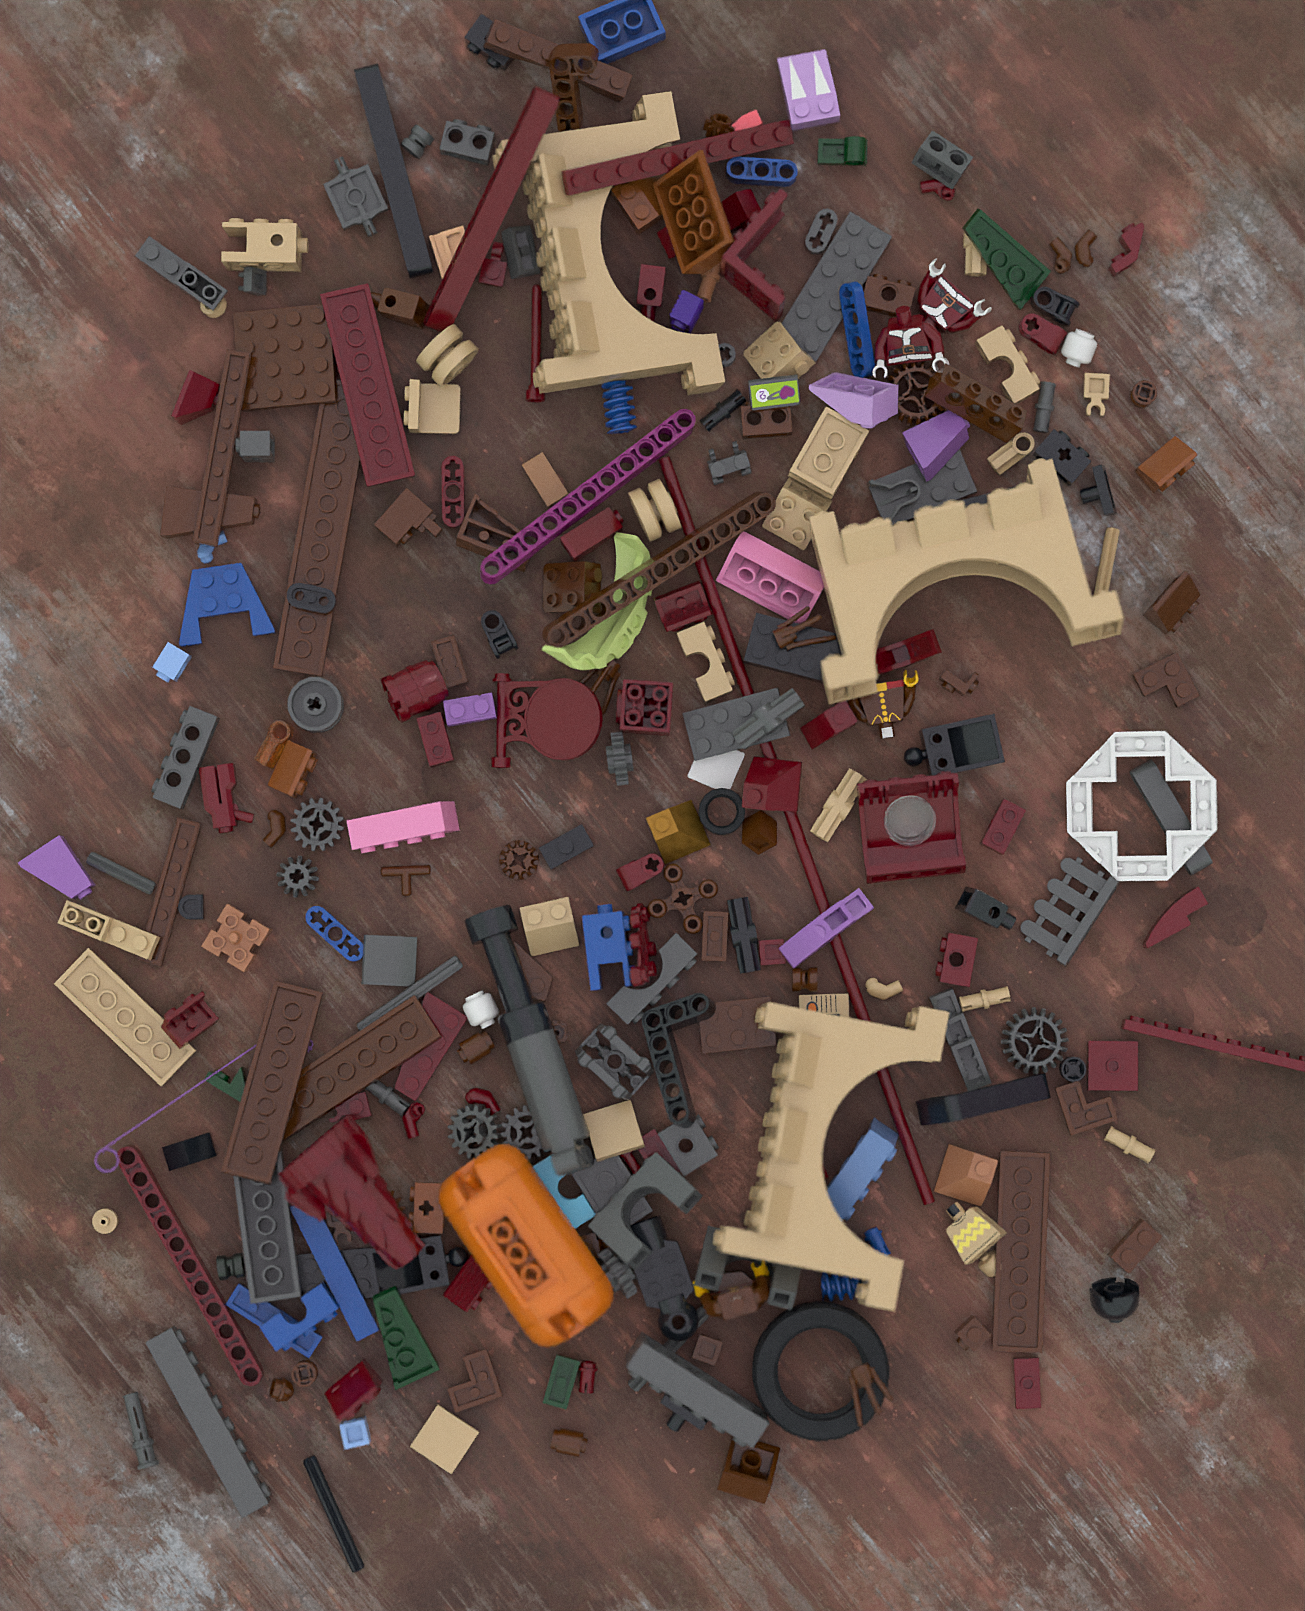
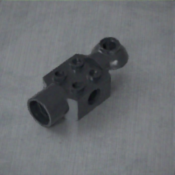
M658 1215L631 1225L634 1234L652 1251L634 1271L646 1305L660 1309L658 1324L662 1334L669 1340L677 1342L686 1341L695 1334L699 1325V1316L696 1309L686 1302V1298L694 1290L678 1241L668 1239L661 1216ZM676 1315H682L686 1319L685 1325L681 1328H676L671 1323L672 1318Z

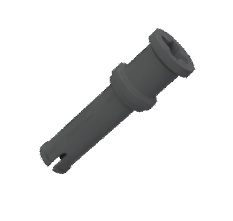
M138 1392L124 1395L123 1398L134 1438L132 1449L136 1451L139 1463L137 1469L140 1470L160 1464L159 1460L155 1458L152 1446L154 1439L152 1437L149 1438ZM133 1407H135V1410H136V1414H137V1418H138V1422H139V1426H140L139 1428H138V1426H137V1422H136V1418H135V1414H134ZM144 1449L146 1450L148 1460L145 1458Z

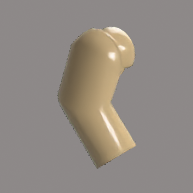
M870 978L865 984L867 992L881 1000L903 992L898 980L889 985L879 983L876 978Z

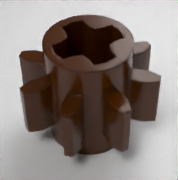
M722 113L711 115L710 119L705 120L703 130L706 131V137L732 132L735 128L731 126V119Z

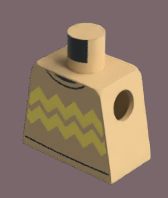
M956 1202L946 1210L954 1220V1223L946 1229V1232L966 1265L975 1262L1007 1234L1002 1227L977 1206L965 1211Z

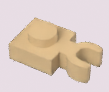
M1084 374L1083 399H1090V403L1085 410L1086 416L1091 415L1092 407H1097L1100 411L1099 417H1103L1105 406L1101 400L1109 399L1110 374Z

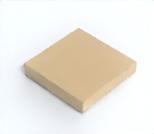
M631 1100L583 1114L597 1162L645 1147Z
M438 1404L410 1447L452 1474L479 1431Z

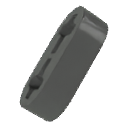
M822 209L817 213L805 240V248L809 253L818 255L826 249L838 220L833 210ZM831 216L830 221L833 223L827 224L825 230L820 229L822 226L820 217ZM819 233L822 235L820 243L823 245L822 247L817 246L814 249L812 248V242L809 240H815Z

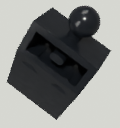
M995 714L919 730L923 750L917 747H910L904 753V761L909 766L916 767L925 760L929 776L946 771L959 773L1005 762ZM934 734L940 735V743L933 742L932 737ZM940 758L946 760V766L944 768L938 766V760Z
M442 1234L420 1237L426 1246L411 1261L396 1270L388 1265L374 1248L367 1249L374 1293L376 1295L393 1286H396L400 1294L450 1285L447 1264L450 1263L456 1267L464 1265L468 1258L467 1252L462 1247H454L448 1254H445ZM429 1245L435 1248V1253L432 1255L426 1253V1247ZM437 1270L440 1273V1277L432 1279L430 1276L431 1271Z

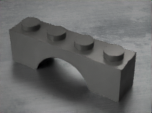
M677 933L659 950L663 966L658 980L645 989L637 990L623 986L607 1003L627 1025L631 1021L636 1024L644 1014L642 1010L648 1004L653 1006L662 997L659 992L665 986L670 989L680 979L677 974L683 968L688 971L697 962L694 958L697 953Z

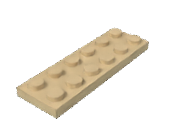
M90 948L54 983L161 1087L197 1051L190 1043L179 1049L161 1028L164 1018Z

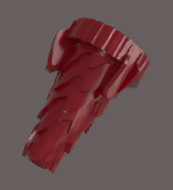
M348 1114L290 1162L278 1174L279 1180L286 1187L285 1199L290 1204L307 1215L316 1218L319 1222L326 1217V1211L336 1216L345 1227L354 1231L365 1245L369 1242L384 1261L397 1270L411 1261L426 1245L411 1229L412 1223L398 1208L395 1199L387 1189V1184L378 1171L372 1147L364 1135L365 1132Z

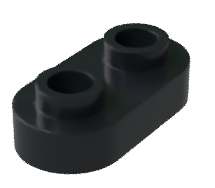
M295 583L287 591V600L295 608L326 614L331 612L336 606L334 593L326 588ZM298 592L304 593L303 600H296L295 596ZM322 597H327L329 600L325 606L320 605Z

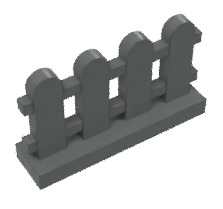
M1079 857L1076 860L1071 858L1062 860L1061 869L1066 873L1063 881L1051 879L1048 882L1047 888L1053 894L1049 902L1043 899L1035 902L1034 910L1040 915L1036 923L1026 920L1021 924V931L1027 936L1025 938L1026 942L1030 944L1034 940L1048 949L1046 953L1048 956L1058 955L1057 962L1065 967L1119 885V881L1111 876L1108 880L1103 879L1105 873L1100 870L1095 874L1081 865L1083 860ZM1072 878L1088 887L1084 895L1068 886ZM1095 891L1098 893L1095 901H1092L1089 898ZM1059 898L1075 908L1070 916L1055 907ZM1080 912L1085 914L1081 922L1076 920ZM1046 919L1061 928L1057 937L1041 927ZM1067 933L1072 935L1068 943L1063 941Z

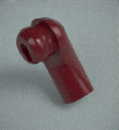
M936 179L920 181L922 194L935 192L945 201H950L955 196L954 188L950 189Z
M472 1088L465 1094L467 1103L484 1104L486 1108H490V1116L501 1110L489 1090Z
M412 1103L402 1116L408 1139L419 1136L416 1123L425 1113V1107L422 1103Z

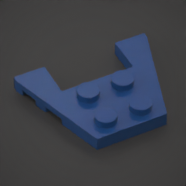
M242 563L192 570L179 640L180 647L203 644L200 618L232 613L250 612L253 636L276 633Z

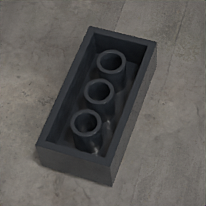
M756 613L743 663L823 684L821 661H824L826 657L831 655L842 656L836 633L807 626L795 632L798 639L793 640L794 642L832 635L836 636V640L795 647L788 651L786 647L780 649L773 634V630L778 629L777 625L787 620ZM793 622L791 625L792 627H795L799 624Z

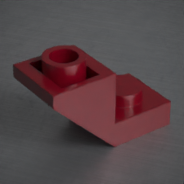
M1142 222L1136 226L1134 223H1131L1121 230L1123 234L1118 240L1127 255L1122 252L1111 260L1113 264L1110 265L1108 270L1113 277L1131 267L1137 261L1144 231Z

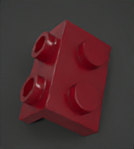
M700 581L653 598L666 632L681 630L686 624L691 622H702L712 614Z
M203 991L196 996L194 993L189 995L182 1002L183 1005L178 1009L173 1007L163 1016L165 1019L161 1028L179 1049L183 1048L219 1020L216 1014L204 1002L205 994Z

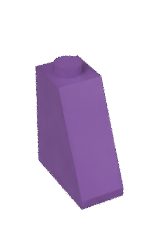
M949 410L902 432L905 445L926 482L931 480L969 439L967 428L970 427L969 422Z
M58 835L18 862L20 867L72 899L78 897L81 900L92 893L91 888L95 886V883L65 838L61 835Z

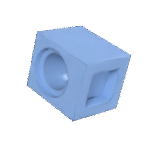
M168 642L153 665V668L158 670L156 676L166 682H169L170 679L177 682L192 656Z
M366 1416L348 1421L345 1420L340 1423L345 1449L370 1444L371 1435Z

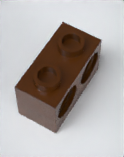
M745 402V406H741L742 439L792 435L790 406L755 411L751 410L750 402ZM775 412H781L785 416V421L779 424L775 423L771 416ZM748 415H759L760 423L757 425L749 424L747 421Z

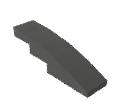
M952 987L929 996L933 1009L949 1012L945 1038L967 1090H975L992 1083Z

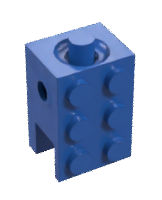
M612 904L598 905V914L582 916L590 989H603L600 964L623 962L625 986H632L630 968L635 965L630 966L629 956L634 955L631 942L627 941L626 931H631L629 916H624L623 911L613 912Z

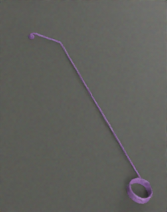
M310 1040V1042L312 1043V1045L308 1047V1051H307L308 1053H309V1050H311V1051L313 1050V1049H312V1047H313V1041H312V1040ZM256 1045L98 1151L95 1156L96 1167L105 1173L115 1170L119 1163V1157L113 1149L107 1148L108 1146L252 1050ZM104 1151H111L116 1155L117 1163L113 1169L103 1170L98 1166L97 1156L100 1152L104 1154Z

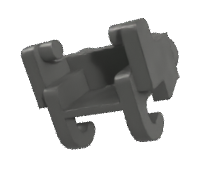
M737 441L731 442L735 454L716 460L713 448L708 450L711 460L707 461L714 485L723 483V478L720 476L737 470L741 471L742 476L752 473L746 451L743 449L739 452Z

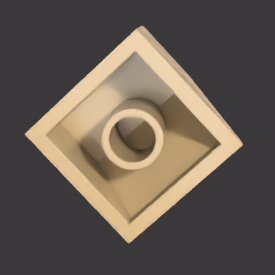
M569 897L520 908L531 957L580 946Z

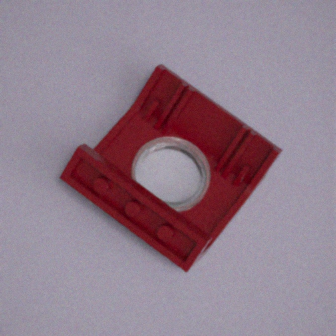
M946 771L930 776L918 774L911 778L892 777L884 781L866 780L863 783H857L861 841L867 884L965 873L966 860L963 855L958 804V773Z

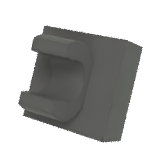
M244 267V272L239 273V277L244 278V286H238V290L257 296L266 295L267 271L256 267Z

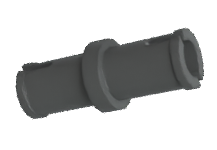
M1041 381L1038 403H1035L1034 407L1037 410L1033 431L1048 433L1051 411H1054L1055 407L1052 404L1056 384Z
M379 1080L365 1088L379 1099V1103L382 1105L385 1103L401 1117L411 1105L393 1092L394 1088L391 1086L387 1087Z

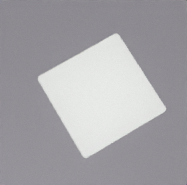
M735 750L698 761L694 760L688 777L714 789H730L745 754Z

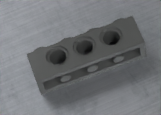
M189 706L188 710L184 709L179 723L182 724L179 733H174L170 742V746L173 747L170 756L166 755L161 764V769L163 770L161 778H156L152 786L153 798L182 810L184 809L220 720L219 717ZM197 727L200 735L198 739L190 741L187 733L189 729ZM188 750L190 760L185 764H181L178 760V755L181 751ZM174 773H178L181 776V782L176 787H172L169 784V777Z

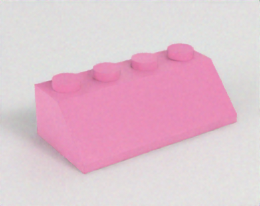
M745 531L740 533L716 579L717 582L787 619H790L796 613L809 606L810 610L794 622L798 624L807 620L824 588L820 571Z

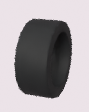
M718 788L711 790L703 797L698 813L705 829L713 834L726 835L731 834L740 827L744 821L746 810L742 807V799L739 794L731 789ZM725 797L735 804L737 810L736 817L729 825L717 826L708 818V806L715 798Z

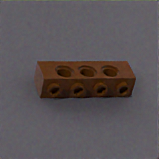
M945 363L929 379L925 397L1001 441L1008 443L1023 429L1027 410Z

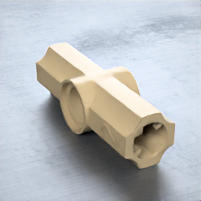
M849 768L837 789L832 791L822 807L823 811L811 827L810 832L828 843L840 822L844 821L855 803L853 801L858 795L857 783H863L867 779Z

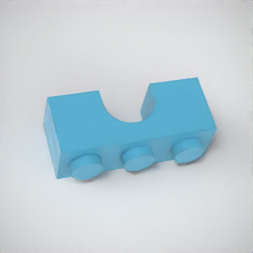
M551 1155L533 1165V1168L574 1228L594 1217L596 1213L584 1193L571 1199L561 1195L558 1183L564 1176L556 1174L551 1162Z

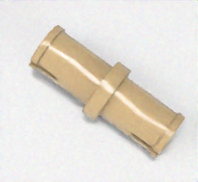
M1005 986L1004 988L990 991L983 989L980 990V993L960 996L959 1003L961 1011L965 1012L981 1007L988 1009L990 1005L1011 1002V999L1009 998V989Z
M1112 1126L1104 1138L1105 1141L1123 1149V1153L1127 1155L1130 1153L1147 1164L1155 1153V1149L1137 1141V1137L1133 1135L1130 1137Z

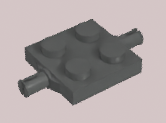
M339 157L343 167H341L338 158L334 162L340 174L323 185L343 230L354 225L363 224L367 236L371 237L372 234L369 227L373 235L378 233L372 220L377 215L388 211V207L369 165L366 164L357 169H348L344 157Z

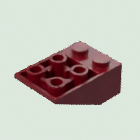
M365 1358L362 1359L324 1393L336 1419L339 1422L343 1418L347 1421L359 1412L363 1406L361 1404L363 1401L368 1404L378 1396L382 1390L380 1385L383 1380Z

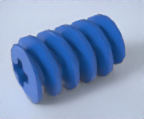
M611 381L601 385L603 389L608 390L602 394L604 399H608L603 404V407L610 409L605 412L604 416L612 419L605 424L607 428L612 429L606 434L627 433L637 428V425L630 424L629 422L635 419L636 416L628 412L635 409V406L627 403L634 399V396L627 395L626 392L632 390L633 386L626 385V381Z
M822 1271V1301H824V1297L827 1295L830 1302H833L835 1294L838 1295L840 1301H843L845 1293L848 1294L850 1300H853L857 1284L861 1283L862 1279L846 1275L839 1276L835 1273H831V1277H829L827 1272Z

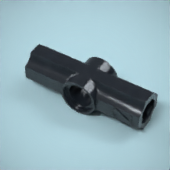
M748 897L727 900L731 920L733 948H736L740 974L759 971L761 967L756 945L758 944L755 923L752 922Z

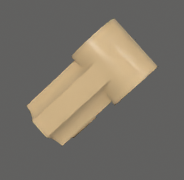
M964 232L965 275L975 277L986 276L987 264Z
M1019 433L989 456L987 460L1000 476L1032 452L1034 439L1028 433ZM1018 439H1026L1029 442V449L1026 451L1019 450L1016 446Z

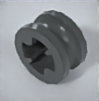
M722 343L719 344V350L723 349V352H725V349L730 351V359L726 361V358H724V361H722V366L728 367L733 364L736 352L732 345Z

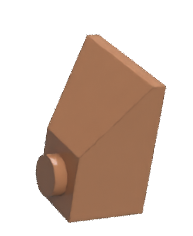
M948 1144L934 1192L982 1206L992 1183L998 1160Z

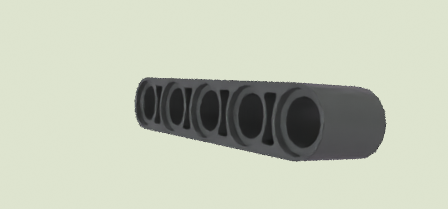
M1152 759L1129 771L1132 780L1165 835L1167 830H1191L1190 821ZM1202 845L1183 866L1192 876L1213 862L1206 848Z

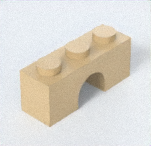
M1002 325L977 339L975 345L987 365L995 360H1004L1011 366L1012 375L1000 384V388L1006 398L1017 405L1039 391L1038 385L1040 381L1034 371L1030 373L1026 366L1028 361L1021 350L1017 351L1014 346L1015 338L1009 329L1005 330Z
M702 622L678 632L677 638L686 658L694 654H701L709 661V671L695 680L704 702L707 703L733 691L731 686L735 685L730 671L725 673L722 663L726 661L721 649L716 650L712 641L716 637L711 625L706 627L705 623Z

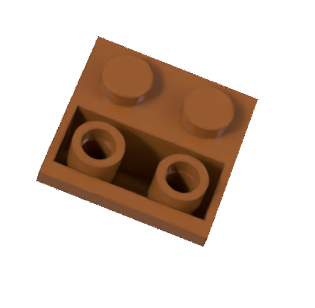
M1174 436L1143 462L1135 472L1153 493L1158 489L1163 492L1177 480L1174 477L1177 473L1182 476L1196 464L1193 459L1198 454Z
M288 740L268 786L296 799L299 794L303 795L308 785L305 779L308 773H313L317 766L318 759L315 758L317 753Z

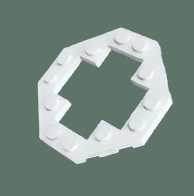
M1166 731L1114 732L1103 746L1066 782L1067 832L1099 864L1108 870L1117 881L1169 880L1218 830L1217 780ZM1165 756L1166 781L1191 780V830L1166 831L1167 855L1118 856V831H1093L1092 782H1117V757Z

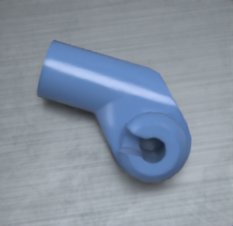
M220 531L218 545L228 542L224 531ZM199 546L197 556L202 563H209L213 560L212 552L214 547Z

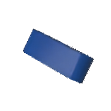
M734 157L728 161L726 166V176L729 181L735 184L788 187L794 184L798 172L794 162L783 159ZM734 165H739L744 169V172L741 175H734L730 169ZM758 167H765L768 170V174L765 177H760L756 175L755 170ZM784 168H788L792 171L793 175L786 179L781 177L779 172Z

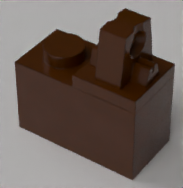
M408 488L401 493L374 524L397 547L401 543L405 545L414 534L411 531L413 529L421 533L428 530L435 537L443 531L434 522L437 516L433 510Z

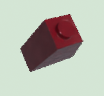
M608 507L560 537L561 545L574 562H578L614 537L616 532H621L623 530L621 524L624 520L617 510L612 512Z
M842 701L802 726L800 730L813 750L853 727L858 721L847 702Z

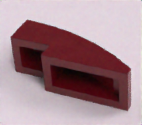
M1199 886L1180 896L1160 915L1142 944L1144 948H1149L1191 925L1187 915L1208 904Z

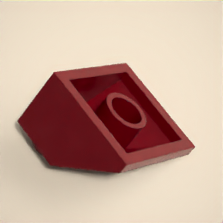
M189 370L171 415L178 424L183 425L213 412L217 406L220 384Z
M754 756L744 781L742 807L772 811H798L802 762Z

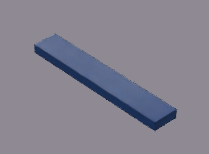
M295 1206L289 1207L356 1341L379 1331L380 1329L325 1219L319 1222L316 1218L307 1215Z

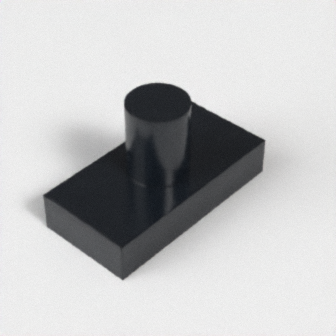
M1098 465L1092 467L1096 485L1080 489L1083 504L1101 500L1104 515L1117 514L1105 466Z
M581 824L541 846L539 850L552 870L594 845Z
M664 1393L660 1403L673 1411L666 1425L671 1430L678 1432L685 1421H688L702 1431L708 1419L700 1420L691 1413L692 1409L684 1404L682 1407L678 1406L670 1400L671 1396Z

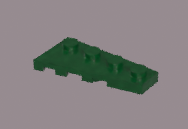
M977 209L962 229L1016 308L1021 310L1051 271L981 209Z
M396 1286L373 1295L376 1315L395 1390L440 1370L438 1361Z

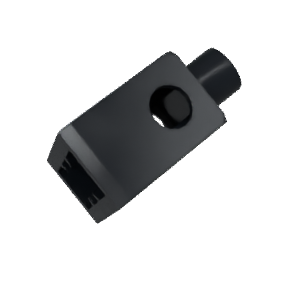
M965 887L955 909L997 929L999 926L1010 930L1016 921V917L1007 912L1009 906L971 887ZM992 908V913L989 916V910Z

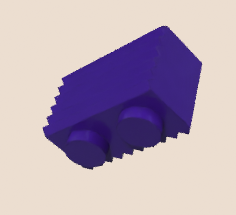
M682 290L681 294L678 295L674 308H672V312L669 313L671 329L691 334L703 310L704 300Z

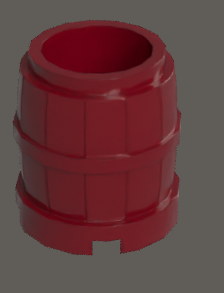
M424 660L414 665H408L405 669L392 676L389 674L380 678L384 692L387 691V700L401 723L409 720L410 716L431 710L432 707L445 701V697L449 696L443 677L433 660L429 662Z

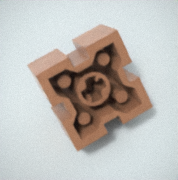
M227 904L217 919L222 924L219 930L211 929L201 947L218 957H222L224 953L230 956L227 960L228 963L243 972H247L257 956L252 952L256 945L261 947L264 945L272 929L256 919H252L250 923L245 921L246 913L231 904Z

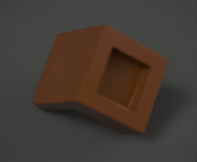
M762 810L747 817L742 822V844L758 855L776 846L777 822Z

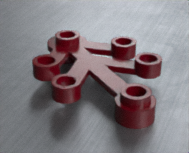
M637 903V906L631 907L630 915L632 927L638 928L636 933L630 934L632 948H638V966L630 968V977L634 987L645 985V982H649V977L657 975L655 962L649 961L650 956L657 955L655 941L649 940L647 922L650 921V914L648 913V907H644L643 903Z

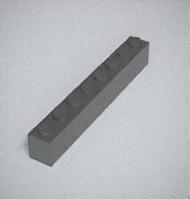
M173 1326L145 1343L243 1518L267 1505L271 1501L269 1496L272 1493L266 1482L261 1483L257 1476L260 1472L256 1463L253 1460L249 1461L245 1452L248 1450L241 1438H236L233 1432L235 1426L229 1416L225 1418L221 1410L223 1404L217 1394L213 1396L209 1389L211 1382L205 1372L201 1374L199 1371L197 1356L193 1351H188L185 1345L187 1339L181 1329L177 1330Z

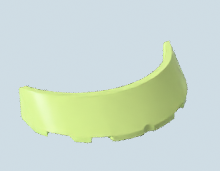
M616 532L614 535L616 548L614 582L651 559L648 549L638 536ZM641 576L636 577L634 580V587L638 589L643 584ZM621 589L616 590L613 594L615 602L622 599L623 593ZM652 590L591 628L579 640L560 648L544 645L542 650L571 668L590 670L606 667L607 663L613 659H619L631 647L634 638L640 633L648 613L645 610L647 597L652 595Z

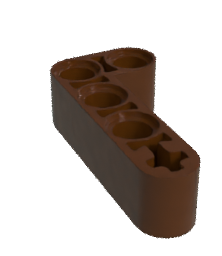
M560 44L553 50L549 69L553 94L559 96V103L555 110L558 132L582 128L583 113L578 76L590 75L596 69L599 51L593 44Z

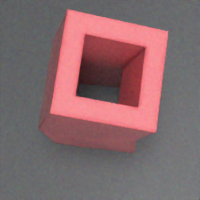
M757 110L741 116L732 127L735 128L734 131L763 125Z

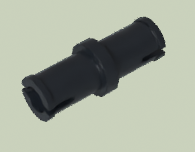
M738 389L723 402L716 403V407L699 420L702 425H706L705 428L708 432H711L725 418L728 420L732 412L747 402L746 398L741 396L742 393Z

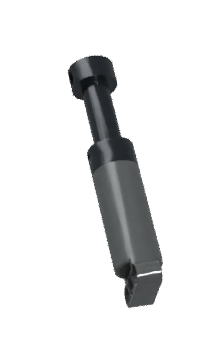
M511 905L499 906L471 916L464 920L472 945H483L506 1011L505 1014L498 1017V1021L542 1149L545 1152L552 1151L551 1162L558 1176L570 1175L593 1167V1155L583 1140L588 1138L590 1133L544 1002H533L510 935L519 929Z

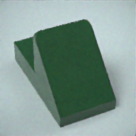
M240 1067L232 1082L228 1081L230 1076L222 1071L206 1080V1082L241 1102L247 1081L244 1067ZM209 1071L204 1079H206L215 1072Z

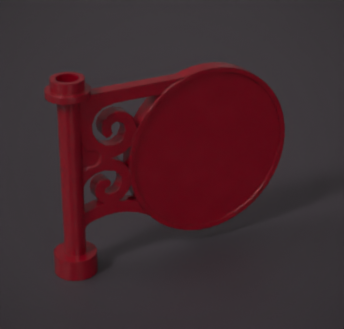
M496 673L495 678H492V682H497L496 757H491V768H511V758L506 757V745L510 742H526L532 745L539 753L551 759L571 760L585 754L597 741L602 728V709L594 692L585 684L568 678L550 681H512L510 674ZM539 687L531 697L526 692H516L513 696V701L519 703L520 697H522L523 704L519 707L513 704L512 693L516 689ZM512 719H518L521 723L520 729L516 730V727H518L517 723H511L509 731L513 735L506 736L507 723Z

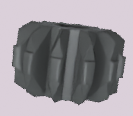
M302 856L297 857V864H295L292 857H288L289 867L284 863L280 864V867L286 870L285 873L277 872L278 877H284L285 879L278 882V886L288 885L284 890L285 894L290 893L292 888H294L293 897L295 898L299 895V889L303 896H307L308 892L305 887L311 890L316 889L310 881H319V877L311 876V873L318 871V868L312 867L308 869L312 863L310 859H307L302 865ZM297 870H301L300 874H304V879H300L298 884L294 883L296 880L292 879V874H296Z

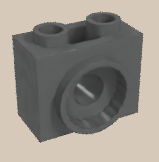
M699 1114L696 1115L695 1123L689 1128H681L671 1124L658 1132L683 1176L718 1156L715 1150L719 1146L712 1135L708 1138L702 1129L706 1125ZM684 1138L690 1139L693 1143V1147L689 1152H683L678 1147L679 1142Z

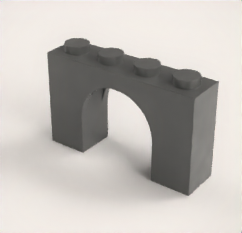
M657 1152L646 1158L638 1172L627 1179L626 1185L610 1198L607 1206L602 1211L596 1213L592 1222L588 1225L620 1258L635 1270L652 1253L631 1229L630 1215L637 1201L649 1194H663L687 1215L703 1197L696 1188Z
M708 1226L694 1286L718 1291L724 1268L734 1261L746 1260L760 1266L762 1265V1259L717 1251V1245H713L715 1230H720V1228ZM765 1260L771 1280L767 1304L791 1310L797 1292L801 1267Z

